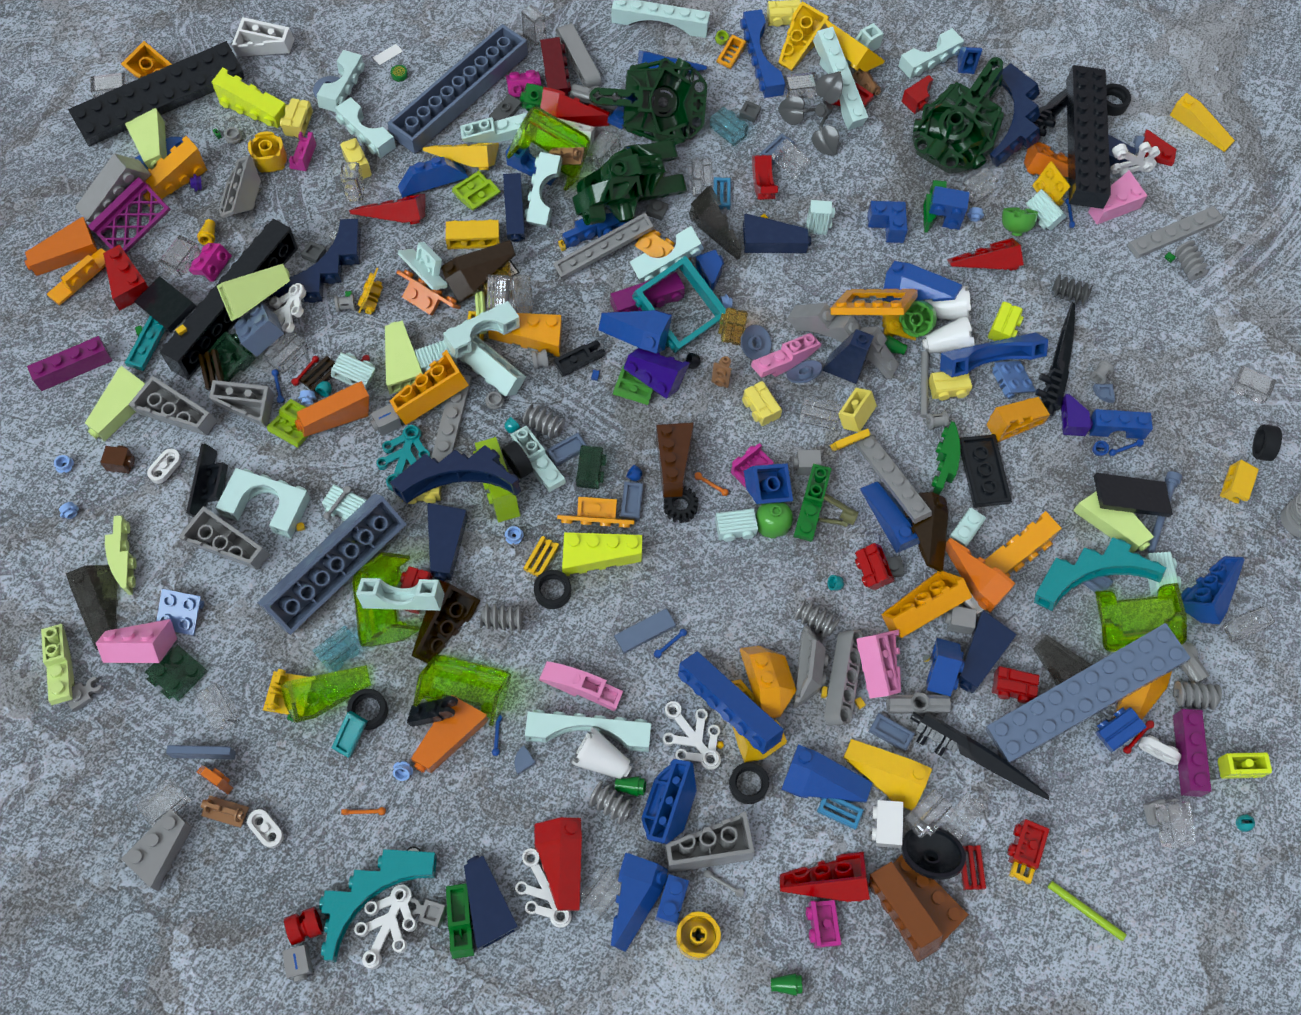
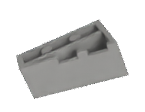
M212 380L209 398L215 405L267 428L274 393L268 386Z
M169 809L121 860L150 888L159 892L166 873L170 871L171 864L176 854L180 852L192 827L178 813Z

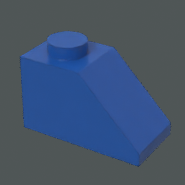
M961 46L957 58L958 73H975L982 48Z
M716 250L696 256L695 263L697 271L712 291L716 287L722 273V265H724L722 256L718 255Z

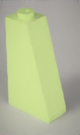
M156 108L125 123L148 169L156 167L157 161L161 157L163 159L167 157L165 121Z
M283 264L220 283L217 289L230 320L238 319L290 281V274L288 269Z
M403 320L392 322L385 326L386 384L389 394L401 391L407 384L412 385L415 382V377L422 373Z
M120 366L85 422L89 428L88 433L95 439L99 437L105 442L135 413L128 404L145 383L123 366Z
M1097 492L1079 502L1073 510L1111 539L1114 537L1126 541L1131 545V553L1137 550L1142 552L1151 545L1149 541L1154 536L1134 513L1101 509Z

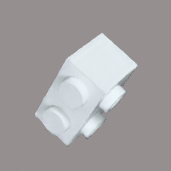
M878 800L877 806H873V819H877V827H872V840H876V846L901 848L903 837V802Z

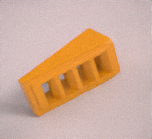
M732 34L716 63L731 69L746 48V41ZM725 58V59L729 60L730 63L725 62V61H723L722 59Z

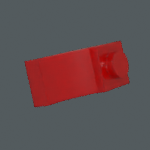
M928 75L904 91L901 102L914 114L920 110L923 111L924 105L928 104L930 97L928 91H930L933 78Z

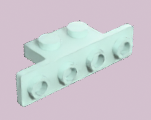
M418 242L417 252L414 249L398 250V255L432 290L447 288L448 284L439 276L442 259L425 242Z

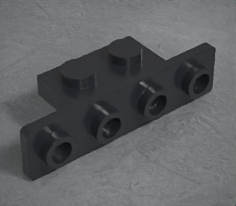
M201 444L186 510V513L192 517H195L200 509L206 506V502L218 501L223 494L228 465L224 462L215 463L217 451L207 444Z

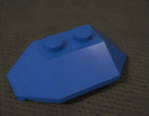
M435 157L430 161L418 162L410 166L399 183L398 189L401 196L405 197L466 179L468 176L463 166L445 157Z
M673 759L670 765L654 779L641 817L646 837L649 841L668 844L684 831L697 792L692 762Z

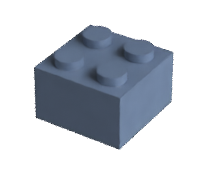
M262 302L253 307L244 317L238 319L234 325L241 344L256 357L284 334L277 315Z

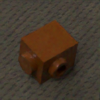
M105 446L100 463L106 471L129 474L131 467L134 466L135 458L125 446Z

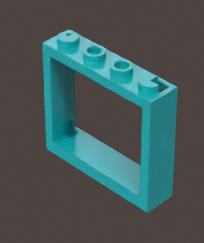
M684 256L642 285L632 295L633 300L636 302L635 305L640 307L642 311L655 310L643 293L680 269L714 314V318L680 342L669 328L666 346L675 354L721 322L729 314L687 256Z

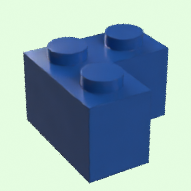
M935 186L931 196L929 213L944 216L942 227L959 230L968 209L970 192Z
M871 201L867 213L868 228H885L886 242L904 243L908 231L906 203Z
M936 638L931 654L932 665L926 680L927 691L951 697L952 691L957 689L959 683L957 676L959 672L962 673L965 661L962 660L964 652H961L959 643Z

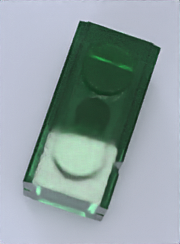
M581 446L576 477L577 487L599 489L600 483L604 482L605 472L601 470L602 466H606L607 455L603 454L602 447Z

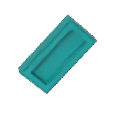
M352 711L347 712L331 748L347 758L351 757L368 720Z

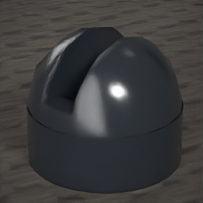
M689 353L686 357V362L690 363L688 367L697 368L701 364L700 356L695 353Z

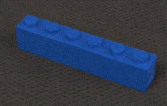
M698 651L680 662L678 676L681 681L688 684L696 695L701 696L710 708L715 709L723 720L729 722L755 749L765 754L781 742L784 729Z

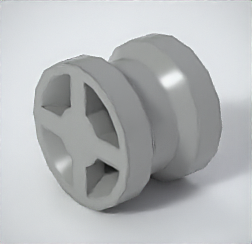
M546 349L541 350V352L531 351L534 369H538L541 366L549 367Z

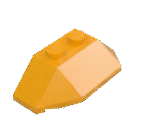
M762 646L740 648L756 704L771 718L781 717L796 693V687L785 655Z

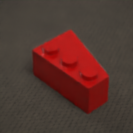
M119 244L104 252L103 255L112 299L119 311L135 303L134 301L148 288V285Z

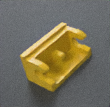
M1243 460L1230 465L1220 497L1237 504L1240 501L1238 498L1248 501L1259 469Z

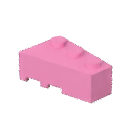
M1129 170L1111 185V195L1104 209L1090 207L1088 212L1098 225L1140 209L1147 198V194Z
M171 619L105 631L96 642V646L103 663H160L177 640V636Z
M899 629L856 639L869 698L890 696L901 692L900 667L897 666L896 656L900 654V648H896V636H899Z

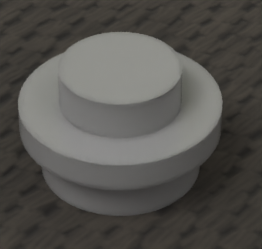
M230 127L225 131L224 137L228 143L235 144L242 139V134L237 128Z
M493 391L486 396L485 402L488 408L496 410L503 406L504 398L500 393Z

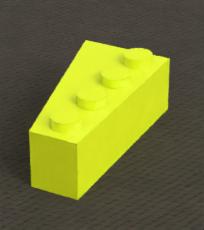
M564 532L562 572L566 576L575 573H587V571L595 569L603 570L606 567L615 565L622 566L638 563L642 560V535Z

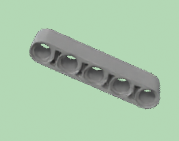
M570 23L556 28L557 37H560L561 44L564 43L565 53L582 85L588 88L601 85L600 74L574 25Z
M858 629L842 631L837 637L824 718L828 725L849 724L852 719L861 665L856 639L864 637L863 633Z

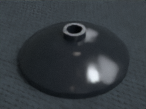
M918 826L909 830L902 840L901 852L905 862L915 872L924 877L936 880L950 879L958 875L965 865L966 854L962 844L954 835L944 829L934 826Z

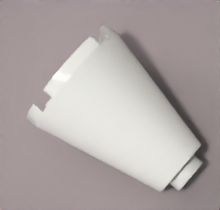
M962 286L955 300L932 301V299H925L926 302L934 307L939 319L957 320L961 317H968L969 321H971V316H969L971 304L968 286Z
M961 317L926 334L925 339H922L924 350H928L929 353H942L975 346L974 337L971 336L972 328L968 317Z
M591 727L590 732L592 734H586L576 752L578 754L577 760L573 758L572 764L621 779L622 776L627 777L632 768L629 765L630 760L597 729Z

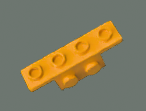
M654 229L641 236L635 247L650 257L662 258L673 251L675 243L668 238L663 240L660 237L661 233Z
M100 248L93 255H87L61 277L62 281L50 290L47 296L58 305L64 303L106 266L103 255L106 251Z
M579 496L577 515H557V519H561V523L572 524L573 520L580 521V524L592 525V522H600V526H611V523H619V527L630 528V524L634 525L635 523L634 519L616 518L617 499Z

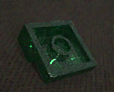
M227 331L208 350V352H211L213 349L218 350L224 381L230 382L240 370L244 372L256 359L252 355L253 353L241 344L236 333L231 334ZM211 357L212 364L215 369L213 357Z
M178 644L160 663H153L145 671L148 675L147 681L154 687L160 685L163 688L160 691L169 700L173 697L177 701L208 672Z

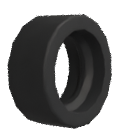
M1120 84L1106 85L1107 96H1116L1123 103L1113 104L1107 100V114L1109 116H1119L1128 108L1131 102V94L1126 87Z
M1264 424L1257 429L1252 445L1253 456L1256 459L1273 461L1277 457L1282 443V432L1278 426Z
M516 441L502 448L501 451L507 464L519 479L533 472L529 458Z
M551 569L538 575L534 582V594L537 602L547 609H557L569 601L571 597V584L565 573ZM551 579L560 581L564 586L563 595L554 600L545 598L541 593L543 583Z
M366 688L357 691L351 696L348 701L347 712L352 711L356 714V706L363 699L373 698L377 700L380 706L379 713L375 718L369 720L364 730H371L383 724L387 718L388 705L380 692Z
M754 762L739 764L733 770L729 779V789L732 796L743 804L759 802L765 797L769 788V777L766 770ZM752 771L760 777L761 788L756 794L745 795L738 789L737 779L741 773Z

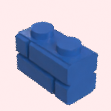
M1122 707L1113 714L1116 718L1109 722L1106 719L1097 725L1099 730L1095 733L1111 753L1146 728L1144 722L1131 707L1127 710Z
M668 874L657 911L656 921L676 927L689 884L688 880Z

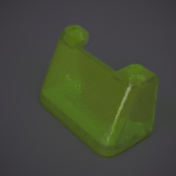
M1178 583L1161 586L1157 591V597L1117 600L1115 593L1112 591L1095 592L1102 643L1105 650L1116 652L1165 623L1181 645L1187 641V616Z

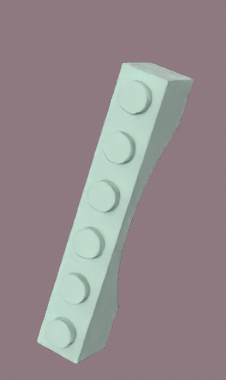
M640 0L613 1L611 8L612 23L629 25L645 20L661 21L677 26L690 36L702 38L707 36L710 12Z
M829 27L819 30L813 39L818 55L826 63L831 73L840 71L842 75L843 88L839 100L847 130L863 126L868 115L834 28Z
M533 710V712H528L525 739L531 742L547 743L564 733L590 731V728L594 727L600 733L612 737L621 743L628 751L649 752L651 723H647V720L644 719L627 721L626 718L616 717L613 720L606 719L602 715H595L594 718L580 713L570 716L559 711L548 714L543 710Z

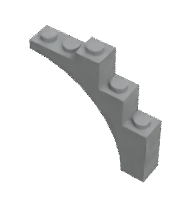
M827 303L795 305L787 317L796 331L819 333L840 342L848 338L856 329L873 335L874 338L867 359L880 370L885 378H892L900 365L885 345L887 338L878 326L861 327L853 315H831V310Z

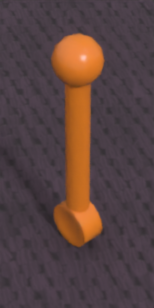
M700 472L695 473L694 478L696 480H702L703 482L720 491L723 496H727L729 494V491L727 489H722L721 487L702 477V474Z
M384 807L369 810H341V815L379 814L382 816L386 813Z

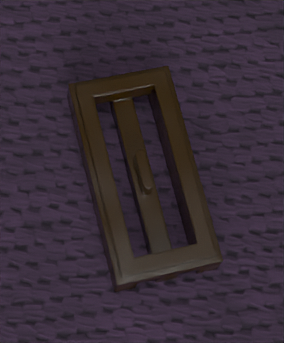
M216 349L198 355L205 389L209 391L211 390L212 380H216L215 370L217 380L224 381L219 353ZM211 357H213L215 369L213 367Z
M326 356L300 379L301 383L311 391L316 392L315 388L320 382L329 381L332 378L331 370L325 375L324 373L333 367L335 362Z

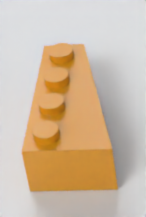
M187 136L182 139L183 143L178 147L174 146L170 149L171 153L165 159L161 157L157 161L156 167L148 169L151 176L145 182L151 186L152 190L161 199L188 184L190 178H193V174L200 176L207 171L199 149ZM149 191L143 195V201H150L151 193Z
M1045 511L1040 515L1036 523L1031 522L1020 533L1021 536L1016 534L1006 543V547L1002 545L987 557L985 564L992 569L997 567L1010 578V573L1020 571L1025 566L1024 563L1027 560L1032 562L1039 556V551L1043 550L1045 552L1053 545V539L1062 528Z
M937 571L882 613L881 616L888 630L899 629L898 637L903 638L972 598V595L964 578L944 571Z

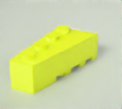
M222 67L212 80L220 105L224 108L232 109L239 114L247 115L253 120L264 122L268 126L279 128L280 120L285 116V102L267 92L261 93L255 85L250 84L249 86L243 83L242 78L237 75L233 77L227 74L228 70Z

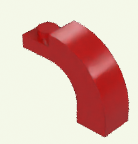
M752 155L753 181L757 199H775V193H778V186L774 184L772 176V155Z

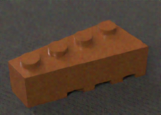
M892 861L871 873L868 884L871 891L879 897L883 909L891 917L917 962L938 951L943 934Z

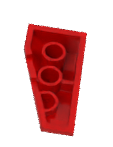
M544 87L539 118L541 121L548 115L593 127L609 126L608 117L610 112L592 104L585 105L580 102L579 98L575 97L572 99L565 96V92Z
M423 193L398 199L397 202L388 200L380 203L381 205L373 203L355 207L349 210V212L354 215L417 224L425 217L426 196Z
M1013 238L990 244V248L980 247L973 254L963 253L947 259L948 264L952 267L1008 269L1012 271L1024 265L1021 245Z
M864 852L841 854L836 856L834 861L825 863L824 860L817 862L818 866L809 869L801 867L780 874V892L845 902L870 900Z

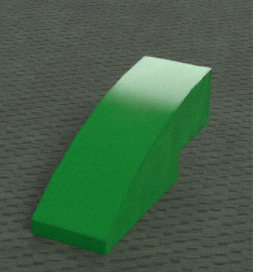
M933 180L929 194H926L923 203L924 233L931 229L938 215L929 213L935 186L946 188L947 181Z
M467 884L446 886L447 919L452 959L475 956Z

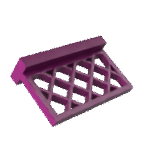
M138 177L88 227L110 249L116 246V241H124L122 249L127 253L171 209L152 190L147 182ZM149 191L151 193L150 201H143V195ZM138 204V213H130V207ZM142 204H150V213H142ZM154 204H161L164 209L159 213H154ZM120 217H125V226H117V220ZM130 217H137V226H129ZM142 217H149L147 225L141 226ZM108 229H113L112 238H106L103 233ZM117 229H125L124 238H117ZM129 229H137L134 238H129Z

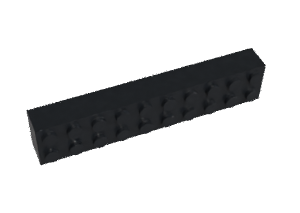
M225 41L69 108L68 111L87 145L90 147L128 130L125 123L154 108L162 115L215 92L212 80L222 67L228 70L227 74L233 77L237 75L244 79V73L229 44Z
M1073 65L1066 79L1068 183L1071 186L1069 188V204L1104 209L1111 195L1106 70Z
M275 219L266 224L263 231L254 238L252 244L243 251L240 258L231 265L229 271L220 278L217 285L209 291L206 298L186 318L183 325L188 331L181 336L175 331L171 339L162 346L159 352L171 371L189 380L200 367L198 355L215 349L238 321V319L230 320L217 289L220 283L280 264L285 265L297 251L298 247L290 227Z

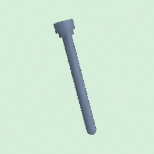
M1174 471L1167 472L1165 478L1170 502L1174 489L1180 485L1182 475ZM1157 516L1152 532L1154 537L1150 540L1149 543L1151 545L1147 548L1149 553H1154L1166 517Z

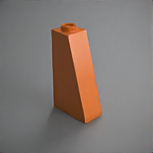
M81 217L26 251L27 260L24 261L28 270H32L38 276L81 261L87 255H93L98 249L84 217Z
M362 381L298 411L297 420H295L297 430L302 431L303 436L306 437L368 417L369 395Z
M458 699L457 705L450 707L455 710L454 716L443 721L434 722L411 757L415 764L413 767L422 773L425 771L432 773L487 723V714Z

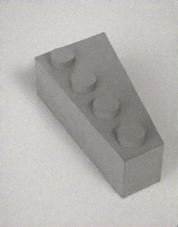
M114 153L75 208L87 222H92L138 177L145 181L151 176V173L139 160Z
M154 376L150 377L128 404L138 414L205 436L217 423V420L208 411Z
M204 506L178 537L188 545L259 570L270 556L264 548Z
M746 811L731 819H725L712 827H706L693 835L690 834L666 844L665 855L668 873L753 860L754 848Z

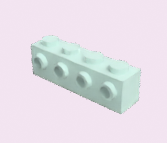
M476 335L471 343L472 351L459 357V359L470 365L475 373L483 376L488 384L495 386L501 395H516L526 376Z

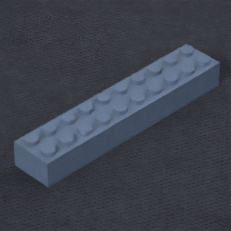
M500 25L387 123L390 134L397 142L416 154L528 55L527 40L505 25Z
M1165 623L987 725L985 730L1004 760L1011 764L1180 667L1191 657Z

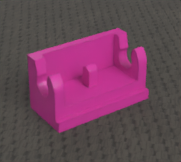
M299 132V142L294 155L289 158L290 169L307 171L316 148V141L313 132H308L307 138L303 136L302 132Z

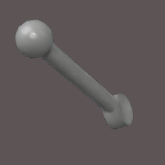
M349 486L343 488V493L328 512L324 513V519H330L332 512L345 495L351 493Z
M710 870L704 871V877L711 878L735 892L737 897L740 898L744 895L743 889H736L713 875Z

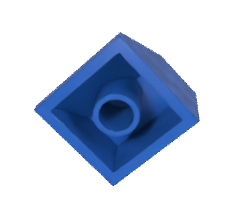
M788 463L758 465L744 470L746 490L756 504L793 501Z

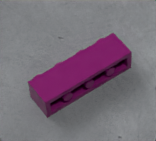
M676 271L643 294L654 308H659L684 298L685 287ZM648 281L610 293V303L614 312L642 311L640 307L635 305L636 302L633 300L632 295L635 290Z
M97 336L28 365L27 368L33 382L42 392L112 362V358L101 338Z
M1181 709L1173 715L1176 748L1181 754L1178 764L1181 796L1202 797L1212 792L1203 710Z

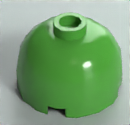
M1018 207L1004 208L1002 212L1003 226L1006 230L1012 232V235L1022 236V233L1029 232L1036 225L1038 211L1027 208L1026 210H1021Z
M917 300L913 302L904 315H900L899 321L906 334L912 337H921L933 330L937 322V314L930 303Z
M785 502L761 504L755 514L758 532L765 537L771 539L783 537L791 529L793 514L789 505Z

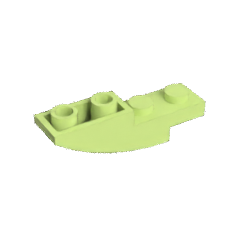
M122 515L114 516L113 534L105 535L106 557L111 572L118 584L128 595H133V588L136 586L134 569L137 567L135 557L129 553L130 546L127 536L130 533V524Z
M59 624L41 629L43 663L47 668L48 702L51 705L72 700V687L75 686L64 626Z

